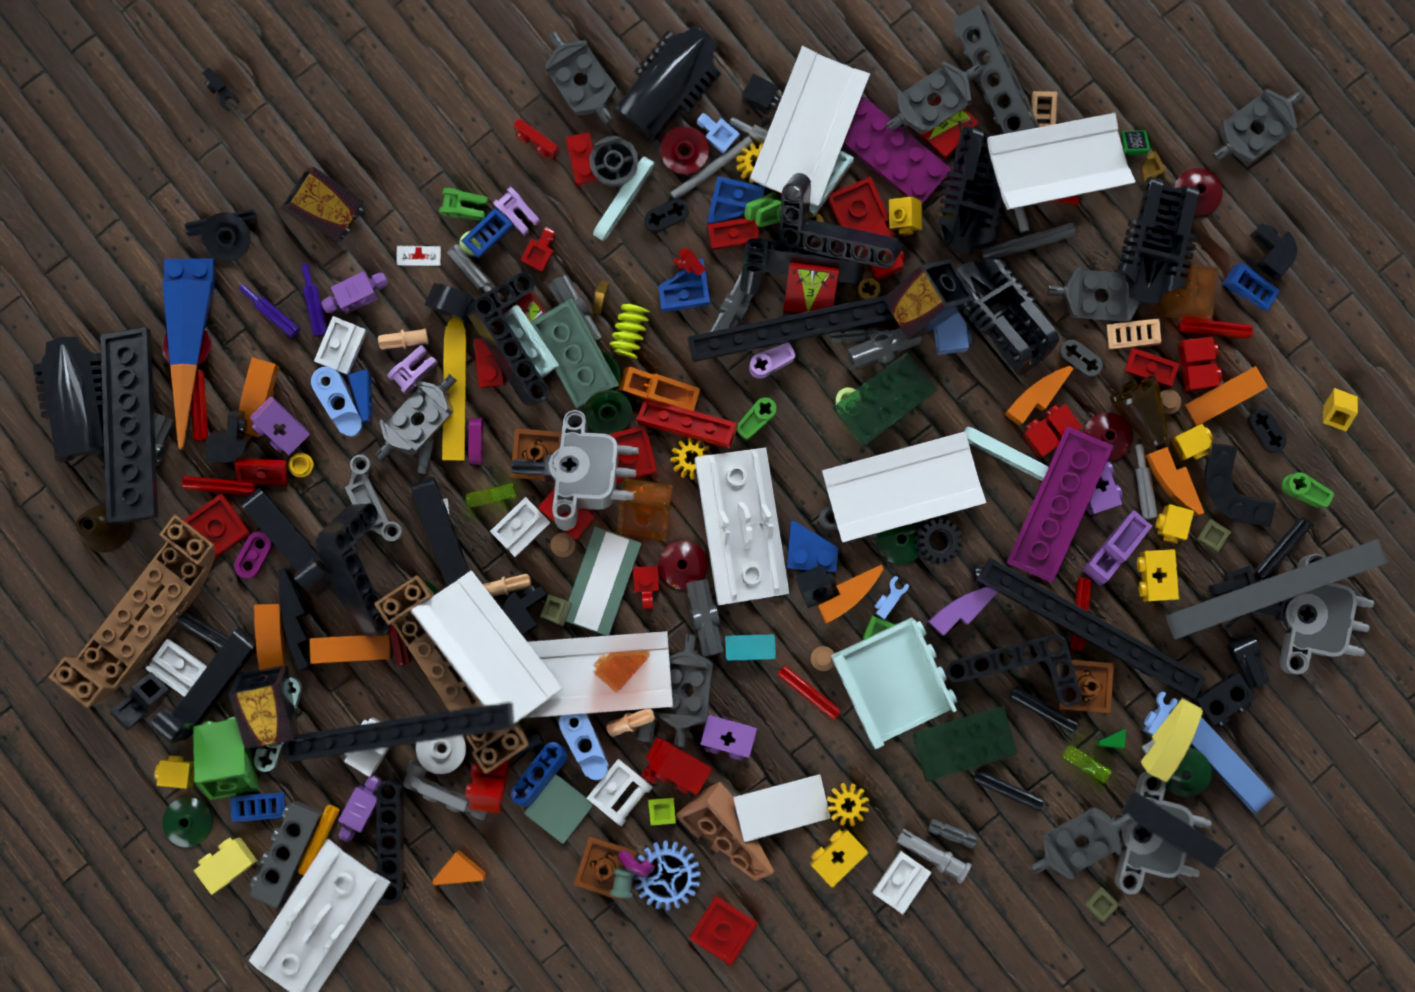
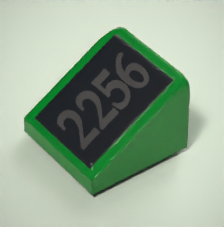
M1146 130L1121 131V143L1125 156L1147 155L1149 153L1150 146Z
M1118 729L1095 740L1094 744L1102 747L1123 749L1125 748L1126 729Z

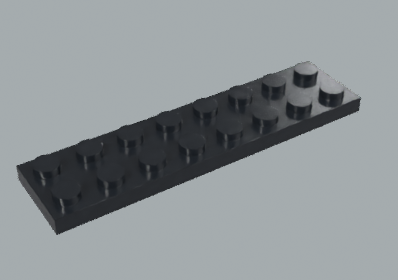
M143 327L100 335L106 523L116 525L158 518L151 330Z

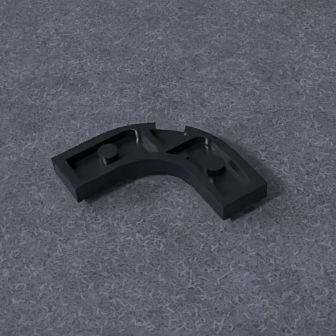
M1210 443L1204 480L1206 490L1214 505L1233 520L1271 527L1276 506L1275 501L1242 495L1233 486L1232 470L1237 452L1236 446Z

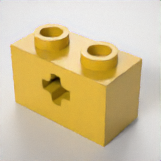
M1175 549L1140 552V557H1137L1138 572H1141L1142 582H1139L1140 597H1143V602L1178 600ZM1153 573L1161 574V578H1160V579L1153 578V577H1152V574H1153Z
M847 829L843 831L837 830L829 838L831 843L825 849L820 847L811 856L813 859L810 862L811 866L832 888L868 854V851ZM842 850L841 856L843 859L840 862L837 859L832 861V852L836 851L839 853Z

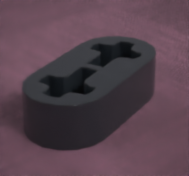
M674 199L651 209L645 215L646 228L652 233H658L683 222L688 217V205L681 199ZM677 205L678 208H684L681 216H678L676 213L668 216L669 213L674 211V206ZM655 215L656 218L665 216V218L659 221V226H655V224H649L652 221V216Z
M1259 409L1249 415L1248 426L1265 451L1275 453L1286 446L1287 439L1285 434L1267 410ZM1257 416L1265 418L1263 425H1256ZM1271 437H1278L1277 446L1269 445Z

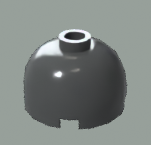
M618 136L606 137L598 141L589 157L590 169L594 177L603 185L610 187H620L628 183L635 176L638 168V155L634 146Z

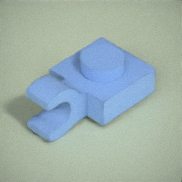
M703 113L697 119V125L709 132L706 135L707 141L723 154L740 135L722 118L715 123L709 116Z
M897 576L893 577L889 582L890 593L888 596L882 595L874 606L878 609L875 615L882 620L887 617L900 596L908 590V584H905L901 590L895 588Z
M1160 692L1157 695L1156 703L1158 709H1155L1154 712L1151 711L1144 721L1146 726L1143 731L1151 736L1155 734L1169 716L1170 711L1177 705V699L1172 698L1168 705L1164 704L1165 692Z

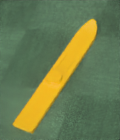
M453 317L448 322L444 334L443 380L450 374L457 382L446 391L449 394L448 398L453 407V414L443 423L442 460L465 461L466 330L463 322Z

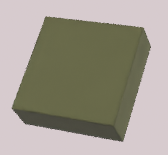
M1208 519L1195 540L1213 552L1218 553L1231 531L1214 520Z
M548 594L540 618L564 626L572 603Z
M1101 886L1083 904L1102 923L1120 906Z

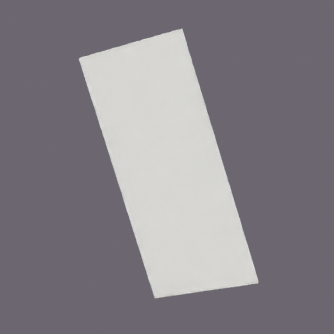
M820 774L733 797L744 842L831 818L830 813L827 811L828 804Z

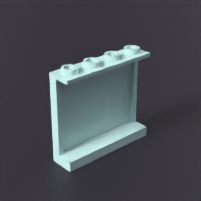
M909 618L831 655L867 736L875 749L883 746L884 741L949 710L957 711L954 705L957 703V699L952 689L947 690L944 681L947 680L942 667L937 668L933 660L937 657L932 645H927L923 638L926 635L925 629L920 621L916 623L913 618Z

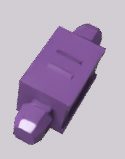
M363 271L332 286L331 289L334 297H327L321 304L326 313L335 312L340 307L345 314H348L379 299L375 290H381L386 287L388 281L384 273L372 275L370 279Z
M370 776L364 784L366 787L360 785L355 788L338 820L345 824L339 833L341 840L349 842L354 838L357 833L356 831L361 833L366 829L377 808L376 791L382 783V779L378 776Z

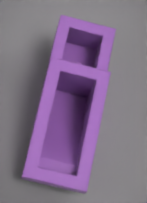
M1133 510L1083 567L1082 571L1099 586L1103 585L1111 578L1118 567L1127 560L1152 528V525Z
M985 587L965 594L939 610L926 623L940 636H944L958 620L965 625L969 624L998 592L990 587Z

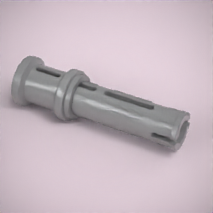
M906 829L902 830L898 837L899 839L896 841V843L936 865L939 872H946L956 878L960 884L964 881L971 868L970 863L967 862L965 864L953 857L951 852L946 851L944 853L911 834Z

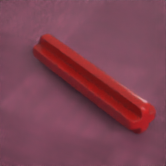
M1182 318L1179 322V330L1181 332L1245 339L1251 338L1253 334V326L1248 324Z
M201 369L196 371L191 399L193 439L197 442L207 441L208 436L204 371Z
M183 476L181 487L186 490L250 496L256 489L255 484L252 482Z
M1078 578L1075 605L1089 612L1092 580L1089 578ZM1071 634L1070 649L1083 651L1085 649V640Z
M783 666L777 674L779 678L832 720L838 717L841 712L840 708L787 666Z

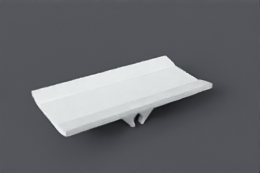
M802 46L750 179L782 193L783 187L794 174L803 173L811 181L810 205L818 207L870 73L853 69Z
M1115 113L987 138L989 154L1002 199L1008 210L1135 183L1132 172L1128 168L1120 141Z
M966 431L822 470L842 543L986 503Z
M766 448L695 457L717 605L789 594Z
M472 570L438 594L411 609L413 615L483 706L512 702L514 722L516 723L562 690L561 685Z
M667 631L527 642L561 685L562 690L523 718L673 707Z
M328 839L249 959V962L289 992H319L391 882L370 871Z

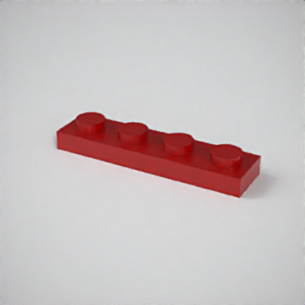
M646 398L637 417L638 424L726 448L731 447L738 429L736 422Z

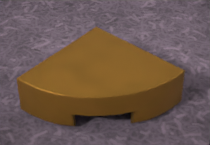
M1156 150L1142 164L1141 179L1143 184H1145L1147 178H1157L1167 172Z
M604 280L599 282L593 301V313H602L610 282Z

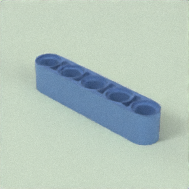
M1201 717L1190 747L1203 753L1217 776L1252 812L1257 814L1275 797L1274 794Z

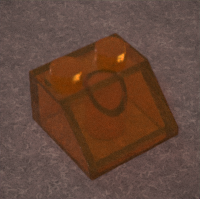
M1191 265V268H1184L1190 271L1188 277H1183L1188 280L1186 289H1175L1165 293L1160 304H1158L1157 316L1208 320L1213 317L1218 268Z
M624 478L622 490L633 492L634 499L620 500L617 534L666 541L673 485Z
M647 651L610 653L607 657L603 654L593 665L596 668L593 673L617 694L650 657V653Z

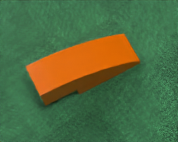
M253 357L247 372L239 410L244 411V419H247L245 434L261 438V435L251 427L254 423L250 416L270 396H274L275 391H273L280 367L274 363Z
M1071 366L1062 368L1036 382L1013 402L1004 413V416L1020 426L1034 407L1042 412L1049 405L1074 368Z
M1255 366L1184 406L1194 424L1198 426L1267 389L1268 386Z
M632 367L624 368L618 391L641 399L646 398L694 411L700 388L658 374H650Z
M1168 447L1145 456V461L1156 481L1174 502L1182 508L1193 510V516L1204 513L1187 468L1176 469Z
M882 565L835 586L839 596L817 606L825 624L843 615L868 593L882 573Z
M280 604L254 605L255 638L259 670L287 665L286 633Z
M390 634L373 637L364 635L310 638L311 664L391 659Z

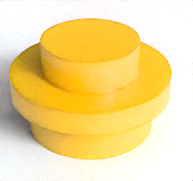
M297 453L289 460V470L296 477H306L313 471V460L305 453Z

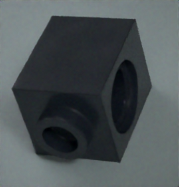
M753 73L742 93V102L768 114L770 108H776L781 98L778 95L779 86Z
M822 565L794 576L807 608L835 598L832 587H835L836 583L831 572L826 574Z

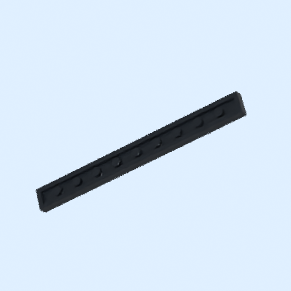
M885 295L688 336L687 341L692 362H698L896 319L883 299L887 296Z
M991 557L987 559L977 581L1183 696L1196 700L1206 677Z
M504 702L298 734L294 740L284 744L285 762H296L515 729L513 703Z

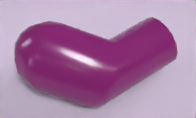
M626 850L618 854V860L627 870L641 877L649 876V873L654 870L653 865L647 859L639 864Z

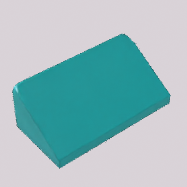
M775 634L725 636L726 661L776 659Z

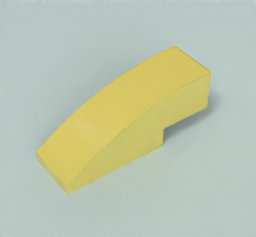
M1184 699L1180 700L1152 736L1155 744L1141 760L1147 773L1165 782L1170 779L1193 740L1203 712L1201 708Z

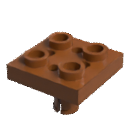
M515 428L512 461L514 459L546 461V455H551L560 449L562 432ZM512 471L510 475L511 478L545 481L542 475L513 474Z
M1072 660L1081 697L1079 702L1073 706H1065L1059 702V709L1111 713L1114 663ZM1062 663L1061 678H1064L1068 675L1069 668L1066 664ZM1067 687L1062 691V698L1066 702H1071L1075 699L1076 693L1072 688ZM1083 695H1084V696H1088V697H1085V698H1084V700H1086L1087 702H1083V701H1082V696H1083Z
M589 836L574 885L622 900L621 897L610 895V890L613 889L615 880L613 869H626L618 860V854L621 851H628L634 859L637 851ZM608 852H611V853L613 854V856H611V854H608V857H609V858H607V857H606V854H607ZM595 860L597 864L595 866V863L592 862V864L590 865V862Z

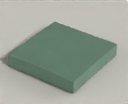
M555 774L524 814L564 844L594 804L559 775Z

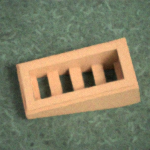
M1031 91V109L1036 120L1050 119V124H1039V127L1056 124L1057 92ZM1038 99H1050V104H1037ZM1037 109H1050V114H1037Z
M1159 319L1106 325L1109 350L1158 346L1161 343ZM1147 327H1150L1151 339H1148ZM1136 328H1140L1141 340L1137 339ZM1126 329H1130L1131 341L1127 342ZM1116 330H1120V343H1117Z

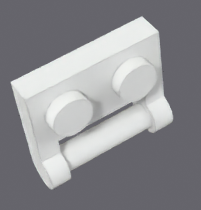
M618 759L587 799L622 826L626 822V816L643 795L651 791L653 786ZM634 781L638 787L618 812H616L611 807L631 782Z

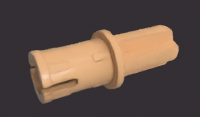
M426 328L407 332L401 330L400 333L378 336L379 347L382 350L398 347L406 349V346L428 344Z
M528 574L510 578L504 576L501 580L482 585L492 597L503 594L509 596L510 592L530 588L531 579Z
M644 709L633 714L628 712L622 718L609 721L607 723V731L612 737L628 731L634 732L637 730V727L653 722L655 716L652 709Z

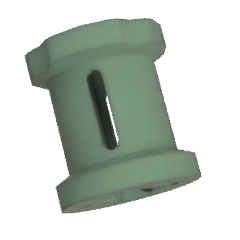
M614 868L615 880L613 889L610 890V895L632 898L633 893L630 891L632 877L635 876V873L627 869Z

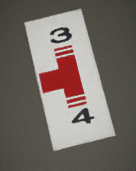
M397 246V265L440 266L441 246Z

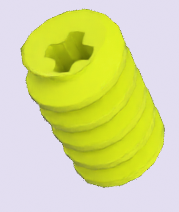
M623 304L621 305V310L624 313L618 314V319L623 323L615 324V328L619 332L612 334L616 341L610 342L609 347L614 350L612 352L618 355L637 359L638 356L632 353V351L640 350L641 348L635 341L644 339L638 334V331H646L641 322H649L644 313H650V311L636 305Z

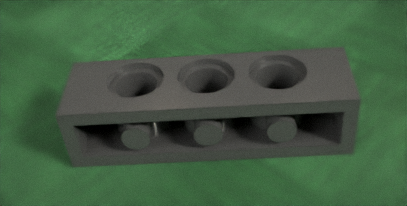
M299 801L292 802L291 805L288 804L285 807L281 816L284 821L281 828L277 827L272 835L271 841L274 843L270 851H266L261 859L260 864L263 867L259 874H255L249 887L252 888L249 896L275 908L283 905L323 812ZM293 823L298 824L301 828V833L298 837L294 836L290 831ZM282 846L287 847L290 851L288 860L283 859L280 855ZM271 870L279 873L280 878L277 883L270 880L269 873Z

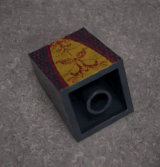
M315 167L306 168L280 209L330 240L338 242L339 239L343 240L350 231L348 225L352 218L356 220L361 214L363 200Z
M951 258L919 266L883 298L908 340L925 335L976 300Z
M283 665L238 674L229 696L244 749L252 747L260 749L268 744H286L294 740L298 726L288 666Z

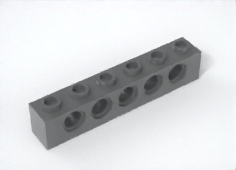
M977 5L953 19L952 21L955 25L953 31L957 39L963 42L965 47L963 53L969 63L972 62L973 66L978 63L983 70V73L976 76L975 79L979 84H982L985 90L983 97L995 112L993 119L996 125L1002 128L1004 134L1039 128V124L986 9ZM979 31L981 35L978 42L974 43L973 35L975 32ZM989 52L990 61L984 65L983 56ZM999 74L1001 78L1000 83L994 87L992 83L993 78ZM1009 96L1011 100L1010 105L1004 108L1002 105L1003 99ZM1019 118L1021 125L1017 130H1014L1012 123L1014 119Z

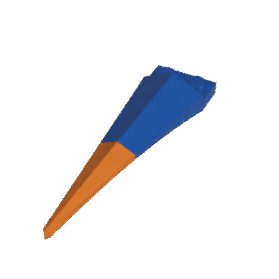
M164 259V282L162 284L177 440L180 450L184 448L200 350L215 287L214 259Z

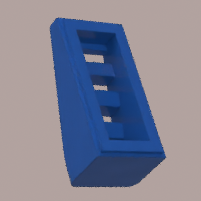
M495 207L461 242L477 258H480L514 229V225ZM496 220L502 228L499 229L492 222ZM489 226L496 234L492 236L485 228ZM480 232L489 239L487 243L478 235ZM473 238L482 245L480 249L471 242Z
M1244 263L1234 265L1223 282L1226 288L1264 311L1269 310L1280 290ZM1250 280V283L1248 284L1247 288H1245L1244 286L1246 282ZM1256 285H1258L1259 288L1257 289L1256 293L1253 294V290L1255 289ZM1267 290L1268 292L1263 300H1261L1260 297L1262 296L1263 292Z
M365 369L349 374L348 377L361 420L366 424L372 423V382L370 371Z
M285 792L232 796V822L281 818L286 807ZM272 798H276L277 813H272ZM261 799H265L266 802L265 814H262ZM251 800H255V814L251 813ZM241 801H244L245 815L241 814Z

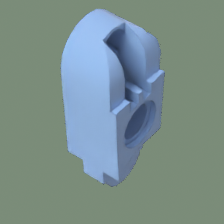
M331 367L318 368L311 377V385L340 433L349 437L358 436L363 430L364 422L361 420L358 407L344 378ZM324 377L330 378V384L328 386H324L322 384V379ZM343 398L345 400L344 407L341 410H335V402Z
M587 713L561 715L559 720L560 730L585 776L592 780H601L606 776L609 764L590 717ZM572 718L579 720V725L575 728L570 725ZM585 739H589L592 742V749L587 753H582L580 743Z

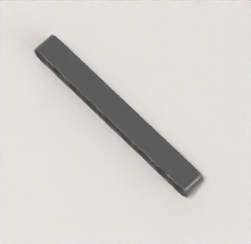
M1379 539L1169 614L1165 618L1175 640L1386 564L1388 561Z

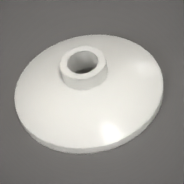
M463 736L416 743L418 761L426 770L435 774H446L454 771L463 762L466 754V743ZM440 744L446 745L447 750L445 753L438 751Z

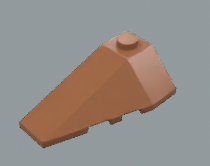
M721 782L704 789L676 814L679 821L692 835L698 839L702 836L712 844L711 849L717 853L719 850L731 858L730 861L734 866L753 880L757 881L773 873L774 870L758 840L753 839L744 842L734 798Z

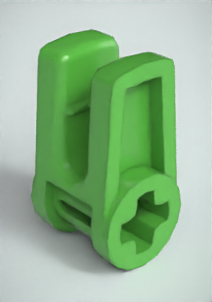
M443 188L444 200L442 207L439 208V214L447 217H460L482 221L485 218L483 211L462 207V204L466 203L477 205V207H485L488 204V197L466 193L453 188Z
M771 192L746 204L745 219H756V225L759 227L780 223L781 196L777 193Z
M766 397L759 399L738 423L737 433L746 441L750 440L775 417L776 404L774 401ZM763 405L764 407H766L767 405H770L771 414L768 415L767 413H764L763 415H761L760 406Z
M1301 472L1287 475L1281 483V488L1286 495L1318 509L1328 507L1334 496L1333 491Z

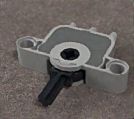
M572 410L565 415L563 420L560 449L556 450L552 455H546V461L514 459L511 464V471L513 474L542 475L545 482H553L555 486L553 501L555 524L561 530H570L577 523L579 508L599 510L609 507L614 500L626 501L634 499L633 492L616 490L617 477H636L635 469L618 468L619 455H638L639 448L617 445L616 440L607 434L588 433L585 415L581 411ZM573 424H580L578 427H571ZM562 513H570L568 517H560Z
M1320 554L1304 556L1300 559L1298 568L1308 565L1311 559L1316 562L1325 557ZM1330 583L1255 611L1274 615L1275 620L1281 621L1283 627L1288 632L1284 634L1279 660L1280 668L1287 674H1302L1309 667L1311 654L1326 657H1337L1342 654L1364 656V649L1349 645L1352 630L1368 632L1370 628L1368 624L1354 620L1356 606L1372 608L1374 601L1356 596L1355 592L1348 586ZM1300 611L1306 613L1307 618H1304V616L1300 615ZM1293 656L1298 660V667L1295 670L1290 666V660Z
M1146 771L1139 776L1135 792L1192 827L1193 825L1206 828L1211 827L1212 822L1210 820L1192 815L1190 810L1182 805L1164 801L1165 781L1155 777L1157 785L1154 789L1149 790L1146 783L1153 775ZM1117 814L1115 820L1122 817V815ZM1135 821L1119 831L1120 843L1125 848L1121 849L1115 874V884L1121 891L1127 894L1139 892L1143 884L1145 872L1167 878H1172L1178 874L1199 877L1200 871L1198 869L1184 865L1185 853ZM1136 829L1144 830V835L1135 834ZM1132 875L1134 879L1132 886L1125 888L1123 885L1124 878Z

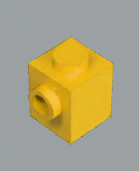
M914 197L889 199V229L897 231L899 235H912L913 231L922 230V201Z
M1334 388L1323 406V423L1346 432L1358 414V397Z
M1201 424L1170 440L1181 461L1192 456L1197 460L1208 454L1207 449L1213 441V436L1210 430Z
M1171 504L1164 506L1163 513L1159 514L1156 520L1157 535L1163 536V541L1173 544L1187 540L1194 511Z
M169 755L168 759L160 760L154 773V777L157 779V786L185 789L193 787L194 762L184 761V756Z

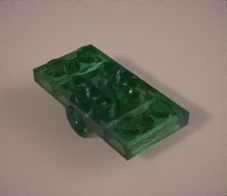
M906 352L837 403L833 409L864 447L934 394L937 389L908 352Z
M1004 706L959 717L939 725L912 732L925 782L1018 754Z

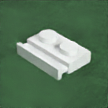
M333 316L314 362L331 367L349 376L367 330Z
M525 497L490 532L514 557H517L551 522Z
M166 639L153 657L150 665L146 667V670L152 672L157 678L185 697L207 666L170 639Z
M900 850L872 893L904 914L931 872Z

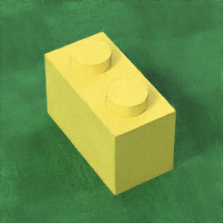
M231 837L218 846L220 851L212 856L209 853L198 861L200 866L194 872L211 895L219 892L258 862L241 837L234 840Z

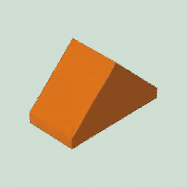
M458 850L433 879V885L484 881L486 879V872Z

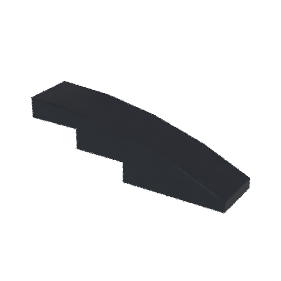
M282 568L279 570V598L282 621L289 648L299 671H305L313 667L303 646L304 643L310 641V635L301 617L310 612L290 570Z
M1133 791L1121 811L1123 815L1129 813L1136 823L1213 871L1226 851V848L1135 791Z

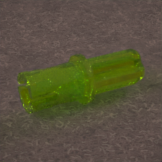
M513 483L493 488L488 486V489L468 493L465 497L467 506L472 508L489 503L495 505V502L516 498Z
M1072 745L1067 746L1064 750L1063 758L1081 768L1082 773L1087 772L1102 783H1105L1110 777L1112 770L1094 760L1093 755L1088 756Z

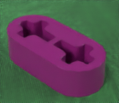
M483 418L469 419L468 456L470 465L483 464Z

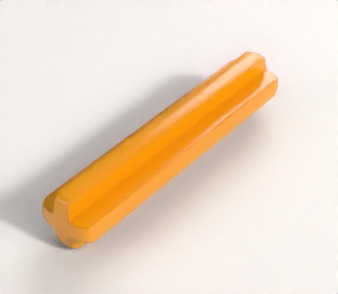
M327 805L297 870L303 876L326 843L340 812V809L336 806Z

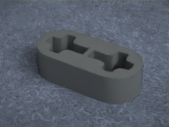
M1068 340L1060 346L1059 356L1062 361L1081 375L1092 378L1101 372L1103 368L1102 360L1078 341ZM1065 347H1075L1074 353L1080 358H1077L1075 355L1068 357ZM1083 359L1088 363L1094 361L1096 371L1093 369L1090 372L1087 371V364L1081 360Z

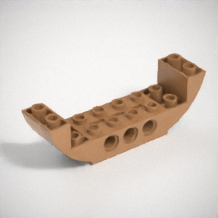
M176 515L172 517L159 534L167 542L77 658L64 657L49 676L50 679L87 708L107 698L121 687L138 669L143 667L177 623V618L187 610L201 592V587L207 579L215 558V546Z
M417 575L374 603L387 624L395 627L449 711L483 706L411 612V609L434 596V593ZM519 722L515 723V729L466 736L475 749L472 754L485 774L528 746V741Z

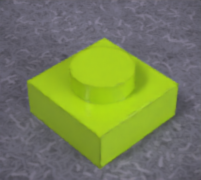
M674 797L648 800L651 825L676 823Z

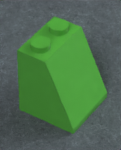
M230 717L226 721H208L202 723V725L193 726L194 779L196 785L210 800L258 792L259 783L254 765L253 747L244 749L236 717Z

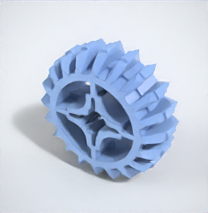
M668 841L663 842V849H660L656 842L653 844L655 852H652L647 847L645 848V853L648 857L638 856L641 862L645 859L651 862L657 858L658 873L647 879L637 874L633 877L635 880H641V882L635 884V889L644 888L639 897L644 898L648 894L650 896L647 900L648 905L652 904L654 899L657 900L656 909H660L661 902H666V910H670V902H674L675 907L680 908L679 899L681 898L687 904L689 899L685 894L688 893L691 896H695L696 892L690 887H699L700 882L693 880V877H700L701 872L692 870L699 866L698 861L690 863L689 861L694 857V854L689 853L685 856L686 846H683L680 852L677 851V842L673 843L672 849L668 848ZM664 855L674 856L681 860L684 865L670 866ZM663 865L668 873H674V876H671L670 884L666 878H659L660 875H663ZM687 872V883L677 893L674 880ZM664 885L670 895L658 894L650 886Z

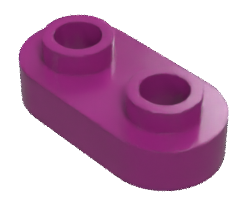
M264 532L252 533L240 551L234 564L235 571L240 577L248 579L256 577L271 553L273 542ZM260 540H263L265 543L262 549H259L257 546ZM248 562L253 564V568L250 571H247L245 568Z

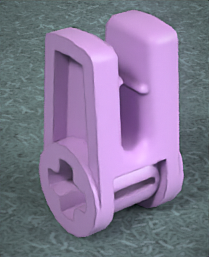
M512 187L507 189V193L499 201L495 200L492 203L513 223L524 237L528 234L529 230L523 224L522 219H519L514 214L515 211H521L528 219V222H531L534 226L541 222Z
M785 343L754 355L749 364L750 374L756 379H763L792 363L795 358L793 348L789 343ZM757 361L760 364H766L764 371H761L760 368L755 369Z
M422 345L388 373L387 377L390 380H395L404 394L413 390L417 386L415 383L423 379L438 364L434 357H429L416 370L411 371L412 367L418 362L420 363V360L427 354L426 349Z

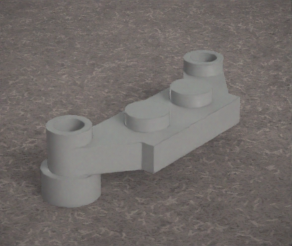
M364 455L354 456L350 461V468L353 471L350 483L345 487L352 504L372 503L375 505L378 518L376 523L367 532L372 530L381 534L387 541H398L403 535L402 527L396 522H389L369 479V473L372 469L370 459ZM365 462V468L360 470V464ZM393 528H396L397 534L392 537L390 532Z
M409 761L406 768L407 774L403 781L405 788L414 791L418 790L419 793L423 794V798L436 803L438 800L446 804V808L451 811L471 812L473 817L485 820L488 812L469 809V799H466L465 795L426 779L425 774L427 770L419 762Z

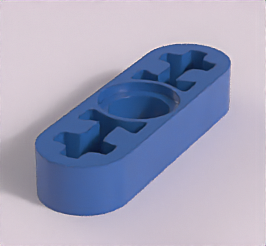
M550 742L545 745L511 790L513 802L523 807H528L534 803L567 759L565 747L556 742ZM553 751H556V754H557V757H556V758H553V755H552V752H553ZM546 761L550 765V767L546 766L543 763ZM543 768V777L540 780L535 781V772L538 769ZM528 782L534 784L535 786L532 788L531 785L528 784ZM523 790L526 794L525 798H522L523 796L521 795V792Z

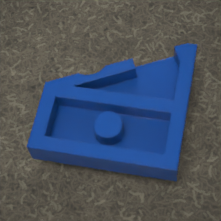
M718 176L707 223L712 224L745 216L746 204L763 197L765 187Z
M703 258L699 259L701 264L704 266ZM682 270L673 279L667 280L658 286L662 312L710 305L705 271L697 276L692 272L687 273Z
M791 521L787 569L810 570L822 565L825 572L836 573L838 547L799 523Z

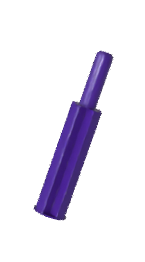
M304 263L302 264V271L306 287L303 288L313 336H324L327 328L318 288L316 285H313L309 264Z
M244 284L240 285L239 290L255 303L254 307L288 335L290 339H293L299 333L300 327H297L264 297L259 298Z

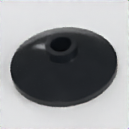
M228 212L214 214L206 220L202 227L201 238L205 249L219 260H236L242 257L250 246L251 236L249 228L235 214ZM225 231L231 232L232 239L225 237Z

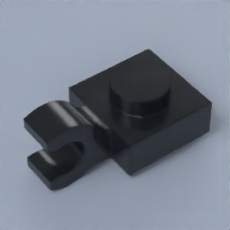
M210 67L202 72L207 79L204 84L213 94L216 92L220 94L219 103L225 111H230L226 105L227 100L233 99L237 104L240 103L239 98L229 91Z
M1250 566L1224 573L1226 581L1210 585L1208 588L1212 596L1255 584V580Z

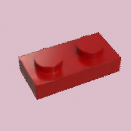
M520 118L514 123L515 136L524 144L530 142L536 147L535 151L542 157L547 158L549 156L555 160L560 153L556 144Z
M590 133L566 137L576 185L597 182L598 180L590 169L589 157L593 150Z
M744 218L708 225L712 250L746 245L747 240L759 238L756 219L747 220Z
M474 339L479 388L504 386L503 371L483 339Z
M1132 348L1124 368V373L1142 379L1155 375L1159 385L1171 388L1180 363Z
M236 459L237 481L252 482L255 485L287 486L289 477L286 460Z

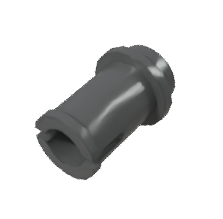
M653 711L655 716L653 722L640 726L638 740L653 742L656 720H659V717H657L658 712Z

